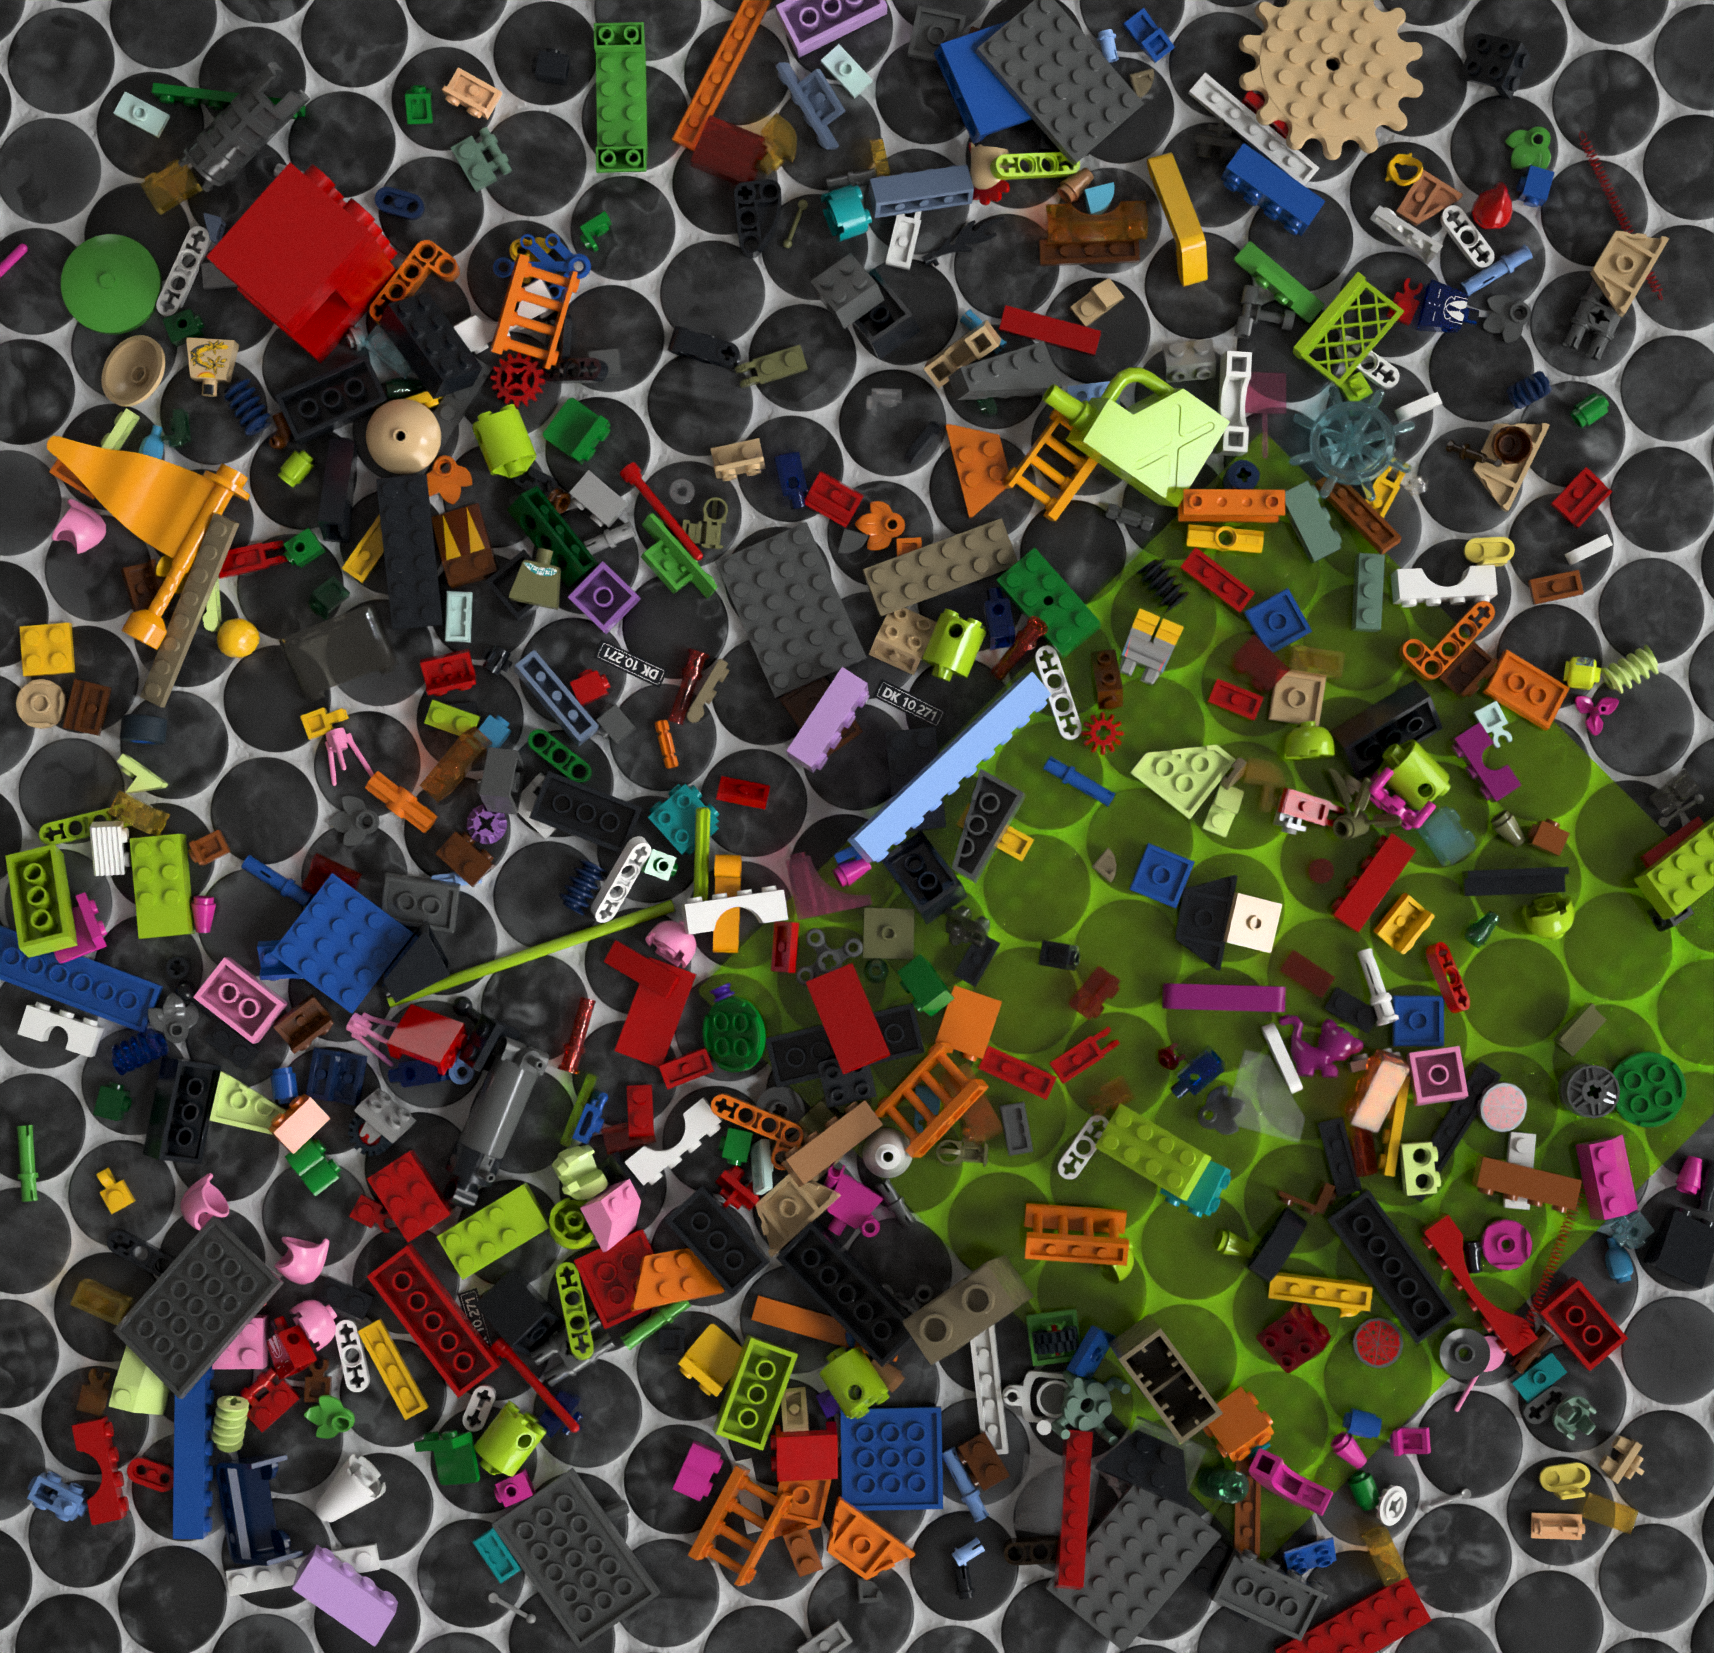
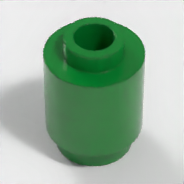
M1593 392L1573 406L1570 415L1577 426L1580 428L1588 427L1608 413L1607 407L1609 403L1601 393L1598 395Z
M1363 1470L1353 1473L1348 1481V1486L1357 1506H1360L1363 1511L1375 1508L1379 1504L1378 1497H1380V1493L1371 1473H1365Z

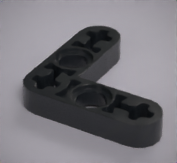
M554 311L549 315L548 325H555L558 311ZM566 313L560 333L561 336H559L558 340L561 341L558 359L555 366L551 365L550 370L543 368L545 379L557 384L602 382L608 375L606 362L596 358L570 359L573 322L571 315ZM547 334L545 350L548 349V345L551 339V336ZM578 364L579 373L576 377H573L572 369ZM598 367V370L594 373L588 372V368L597 369ZM559 368L563 370V373H554V370Z

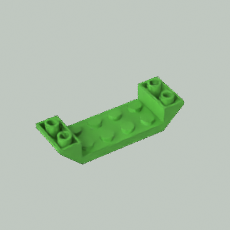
M644 22L594 23L597 96L596 173L646 172L648 141Z

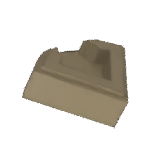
M1153 68L1129 75L1132 90L1140 99L1152 87L1154 80Z
M1241 757L1238 758L1231 765L1234 770L1227 776L1224 775L1221 786L1226 790L1233 786L1244 775L1247 762Z
M1107 847L1091 867L1110 883L1116 875L1117 866L1113 852Z

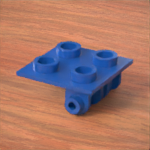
M1333 1537L1324 1538L1311 1544L1308 1543V1545H1302L1299 1548L1289 1549L1282 1554L1287 1571L1292 1569L1300 1574H1304L1309 1569L1318 1566L1321 1568L1327 1567L1332 1562L1337 1561Z

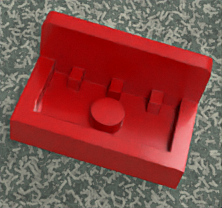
M469 649L420 659L427 695L442 696L450 690L458 689L459 691H464L476 684V673Z

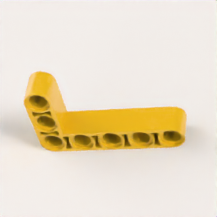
M1170 152L1148 158L1147 167L1176 243L1177 270L1180 282L1184 287L1208 280L1205 237L1174 156Z

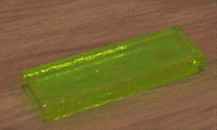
M593 1073L587 1074L560 1144L567 1147L571 1146L573 1134L585 1105L589 1102L599 1077L598 1075Z

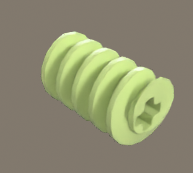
M1644 645L1643 649L1635 650V655L1629 653L1626 655V659H1618L1617 664H1609V669L1602 668L1601 674L1604 682L1611 690L1616 689L1622 694L1624 693L1623 684L1631 689V680L1640 684V675L1649 679V670L1655 675L1658 674V663L1651 649Z
M222 1396L217 1400L218 1407L215 1411V1424L213 1425L211 1438L216 1443L217 1448L223 1452H236L243 1446L247 1413L249 1411L248 1406L250 1404L244 1397Z

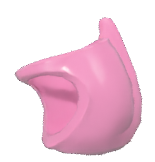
M69 499L67 503L71 508L56 526L52 534V540L68 541L73 544L76 553L80 554L93 548L104 538L106 524L95 511L74 499Z
M211 1173L195 1182L185 1192L180 1202V1209L184 1219L189 1225L199 1231L213 1216L223 1218L229 1214V1206L223 1194L218 1188L210 1184V1180L213 1178Z
M282 1237V1242L288 1247V1251L275 1264V1268L286 1279L296 1284L305 1285L313 1282L320 1275L325 1264L329 1240L325 1238L321 1244H316L293 1237Z

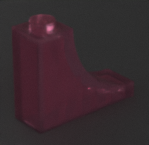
M805 852L790 855L791 860H786L798 920L872 905L870 894L850 895L828 885L817 873L811 856H805Z

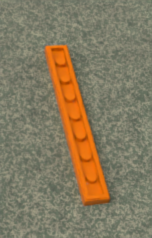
M772 0L742 1L672 137L673 142L695 152Z

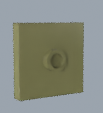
M864 908L863 958L913 959L915 909Z

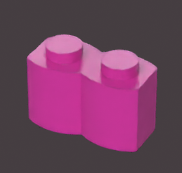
M693 1440L675 1480L673 1490L698 1501H701L703 1496L708 1497L713 1486L710 1478L713 1472L718 1474L724 1461L720 1459L721 1451Z

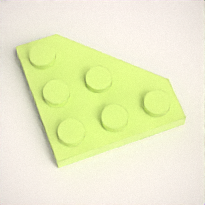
M1218 745L1149 752L1144 754L1130 774L1187 819H1191L1232 767L1231 765L1236 759Z

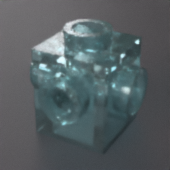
M1638 1210L1628 1215L1616 1217L1613 1220L1615 1223L1610 1226L1614 1232L1611 1235L1614 1241L1620 1247L1624 1246L1628 1249L1640 1248L1647 1242L1646 1238L1655 1232Z

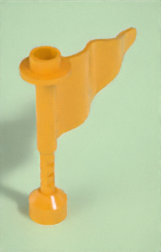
M54 435L47 442L49 452L67 466L121 524L142 541L173 559L172 567L148 610L143 609L132 612L121 630L140 642L158 650L167 634L164 620L161 616L183 577L192 569L214 513L222 515L233 495L248 501L250 494L243 490L248 478L222 463L216 474L206 470L203 475L148 455L100 448Z

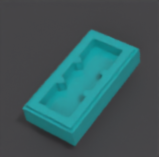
M1549 1351L1525 1370L1523 1374H1520L1511 1381V1383L1522 1398L1529 1403L1565 1375L1567 1371L1554 1354Z
M493 1527L472 1541L500 1584L522 1569Z

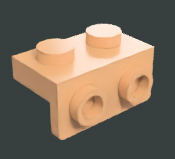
M459 67L448 86L444 85L442 88L446 101L456 107L461 104L468 108L467 112L478 119L482 116L488 120L502 96L500 90Z

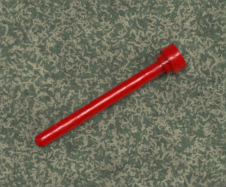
M635 462L627 465L620 472L623 480L626 483L629 482L631 485H635L695 560L700 561L703 558V553L643 481L641 469Z
M500 1337L490 1349L496 1356L506 1358L571 1432H577L579 1424L513 1352V1348Z

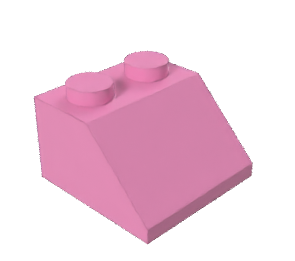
M630 1179L608 1186L580 1208L603 1252L608 1251L636 1228L641 1200Z

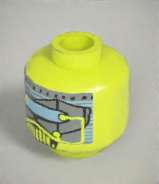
M1573 656L1570 661H1566L1563 681H1567V685L1570 688L1590 690L1593 688L1594 682L1599 683L1601 668L1596 667L1597 662L1594 658Z

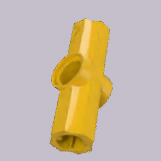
M1188 524L1186 534L1187 547L1217 549L1222 552L1229 550L1262 553L1264 531L1234 529L1229 526L1213 527ZM1220 533H1227L1231 537L1229 545L1220 543L1218 538Z

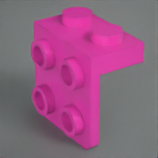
M85 892L76 895L79 906L72 908L78 946L54 951L59 963H65L107 947L103 937L107 935L102 920L97 922L95 914L99 913L94 899L89 900Z

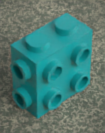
M678 784L668 793L670 796L668 800L664 803L661 801L657 802L649 810L652 814L648 818L681 855H684L686 852L690 855L695 851L696 808L708 807L710 809V837L719 829L716 825L720 821L716 817L720 814L710 803L707 806L704 805L700 800L703 795L694 785L689 788L686 784L682 787Z
M1210 1160L1187 1201L1178 1198L1160 1187V1193L1166 1196L1165 1201L1177 1207H1179L1180 1203L1189 1206L1187 1210L1189 1213L1200 1218L1202 1214L1210 1216L1212 1212L1215 1213L1220 1205L1221 1199L1219 1196L1222 1189L1225 1190L1230 1183L1231 1176L1229 1174L1231 1170Z

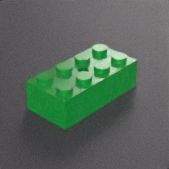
M1035 547L997 579L998 587L1062 659L1101 627L1099 619ZM1052 599L1053 603L1047 606L1044 604L1045 600Z

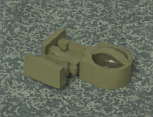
M714 497L708 499L702 508L703 522L706 523L698 521V524L690 523V520H682V529L686 532L687 524H689L688 536L694 543L700 544V541L705 542V544H701L703 548L722 549L724 546L720 545L722 523H726L728 506L721 498ZM713 500L712 516L710 518L706 508L709 502ZM718 501H720L724 506V514L720 519L716 520Z
M963 1121L962 1130H965V1138H962V1141L949 1139L940 1142L936 1150L938 1162L947 1167L960 1166L961 1162L983 1163V1167H986L988 1161V1145L984 1143L986 1122ZM966 1127H976L979 1129H966ZM944 1145H952L956 1147V1149H947L941 1147H943ZM939 1154H955L958 1157L954 1161L947 1162L941 1159Z

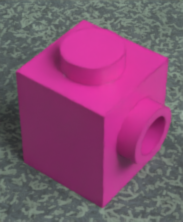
M526 1468L516 1472L513 1477L506 1476L498 1480L494 1489L498 1502H503L505 1508L531 1497L535 1493Z

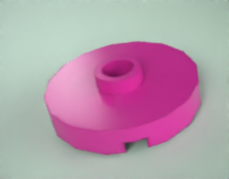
M1501 1219L1494 1221L1486 1227L1481 1236L1480 1245L1482 1246L1483 1256L1488 1263L1498 1269L1512 1270L1519 1268L1531 1254V1236L1523 1225L1514 1220ZM1503 1240L1509 1241V1246L1506 1249H1503L1501 1246Z

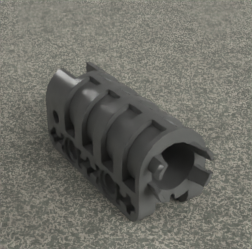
M275 61L267 64L248 84L245 90L238 94L231 101V104L224 111H221L214 118V121L184 149L185 157L180 159L178 164L180 167L191 163L206 178L202 186L204 191L209 192L213 189V185L222 186L230 181L310 100L300 89L297 93L290 91L276 106L266 96L270 92L267 88L283 72Z

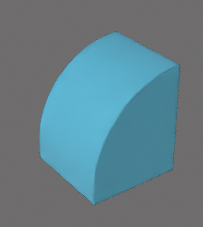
M1114 182L1084 190L1083 197L1089 219L1100 216L1108 209L1114 195Z

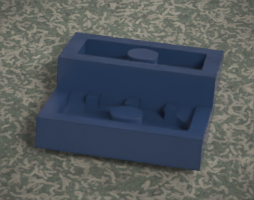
M314 1047L306 1095L314 1099L358 1106L360 1104L368 1056Z

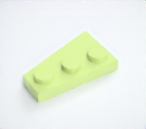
M221 1071L209 1121L273 1135L268 1130L271 1126V1121L278 1114H284L287 1110L224 1071Z

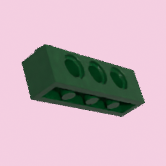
M538 486L522 493L507 509L537 549L543 548L553 551L550 565L560 568V578L568 588L584 580L598 565L595 558Z

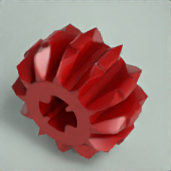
M1101 712L1099 715L1100 721L1093 714L1090 716V719L1094 725L1086 721L1083 723V726L1090 730L1081 732V736H1089L1090 738L1083 742L1084 746L1089 745L1091 742L1094 744L1090 752L1094 753L1097 747H1100V755H1104L1105 746L1112 753L1115 751L1112 743L1118 746L1121 745L1122 742L1115 738V736H1123L1124 731H1116L1115 728H1118L1122 723L1118 721L1113 725L1111 723L1115 717L1113 714L1108 717L1107 721L1105 720L1104 712ZM1101 727L1106 728L1104 731L1108 730L1109 735L1104 740H1100V736H1096V732Z

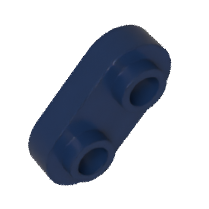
M382 187L375 194V204L383 213L407 220H417L424 213V203L416 194L392 187ZM390 197L393 199L390 205L384 204L386 198ZM410 205H416L415 211H408Z

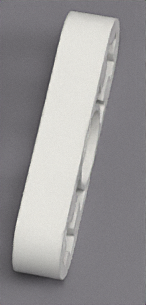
M1455 205L1448 206L1440 216L1441 225L1475 269H1486L1494 261L1493 250L1460 207ZM1448 212L1451 215L1457 214L1456 222L1459 226L1462 223L1466 225L1460 228L1457 233L1454 231L1458 227L1454 221H1447L1449 217ZM1464 231L1471 232L1474 236L1473 243H1463L1460 238L1461 233ZM1477 243L1480 244V246L1477 248L1478 252L1481 255L1484 253L1487 254L1488 257L1485 259L1487 263H1485L1484 261H1477V257L1479 256V254L1476 250H1474L1472 253L1469 251Z
M1345 336L1346 341L1356 340L1351 336ZM1361 344L1352 345L1350 349L1357 353L1358 350H1361ZM1343 346L1335 347V353L1340 359H1344ZM1371 351L1367 356L1373 359V368L1367 370L1360 364L1355 370L1361 371L1363 376L1382 389L1388 390L1393 388L1399 381L1400 375L1398 370ZM1347 352V358L1355 356L1351 352ZM1380 364L1383 367L1379 371H1381L1384 374L1391 372V379L1393 380V382L1388 381L1387 383H1384L1382 381L1384 379V376L1378 372L1376 376L1372 375V373L1378 368Z
M1272 1022L1261 1027L1264 1038L1289 1092L1293 1094L1302 1090L1301 1081L1275 1024Z
M1093 1115L1087 1120L1059 1160L1057 1169L1063 1178H1076L1096 1151V1143L1090 1137L1083 1134L1086 1130L1089 1134L1093 1131L1094 1127L1091 1125L1093 1121L1099 1122L1102 1120V1126L1105 1130L1109 1122L1102 1115ZM1097 1131L1093 1137L1099 1140L1103 1131ZM1080 1140L1089 1141L1091 1149L1087 1154L1077 1152L1076 1145ZM1071 1151L1077 1157L1084 1159L1081 1164L1076 1160L1073 1165L1076 1169L1074 1173H1063L1065 1171V1168L1062 1166L1063 1163L1069 1164L1073 1159L1072 1156H1069Z
M344 1319L336 1325L335 1336L345 1382L349 1390L361 1392L369 1385L370 1375L362 1339L357 1332L360 1329L357 1322L353 1319ZM344 1324H347L348 1328H353V1332L350 1333V1340L356 1339L357 1344L351 1343L345 1347L343 1346V1343L348 1341L347 1335L341 1333L345 1326ZM354 1348L359 1352L357 1362H349L346 1359V1351L348 1349ZM359 1364L362 1365V1368L357 1369L358 1376L364 1377V1381L360 1384L361 1387H358L357 1383H352L351 1379L355 1377L354 1369L349 1371L348 1367L352 1368Z

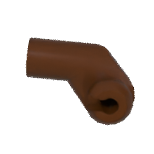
M283 412L272 416L277 427L275 435L269 439V444L273 449L280 450L286 447L292 435Z

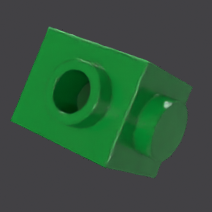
M309 528L283 544L287 549L284 554L292 565L296 563L301 568L326 552L314 532Z
M729 1126L727 1136L721 1137L719 1151H723L722 1157L727 1158L726 1163L741 1166L742 1162L747 1163L753 1131Z

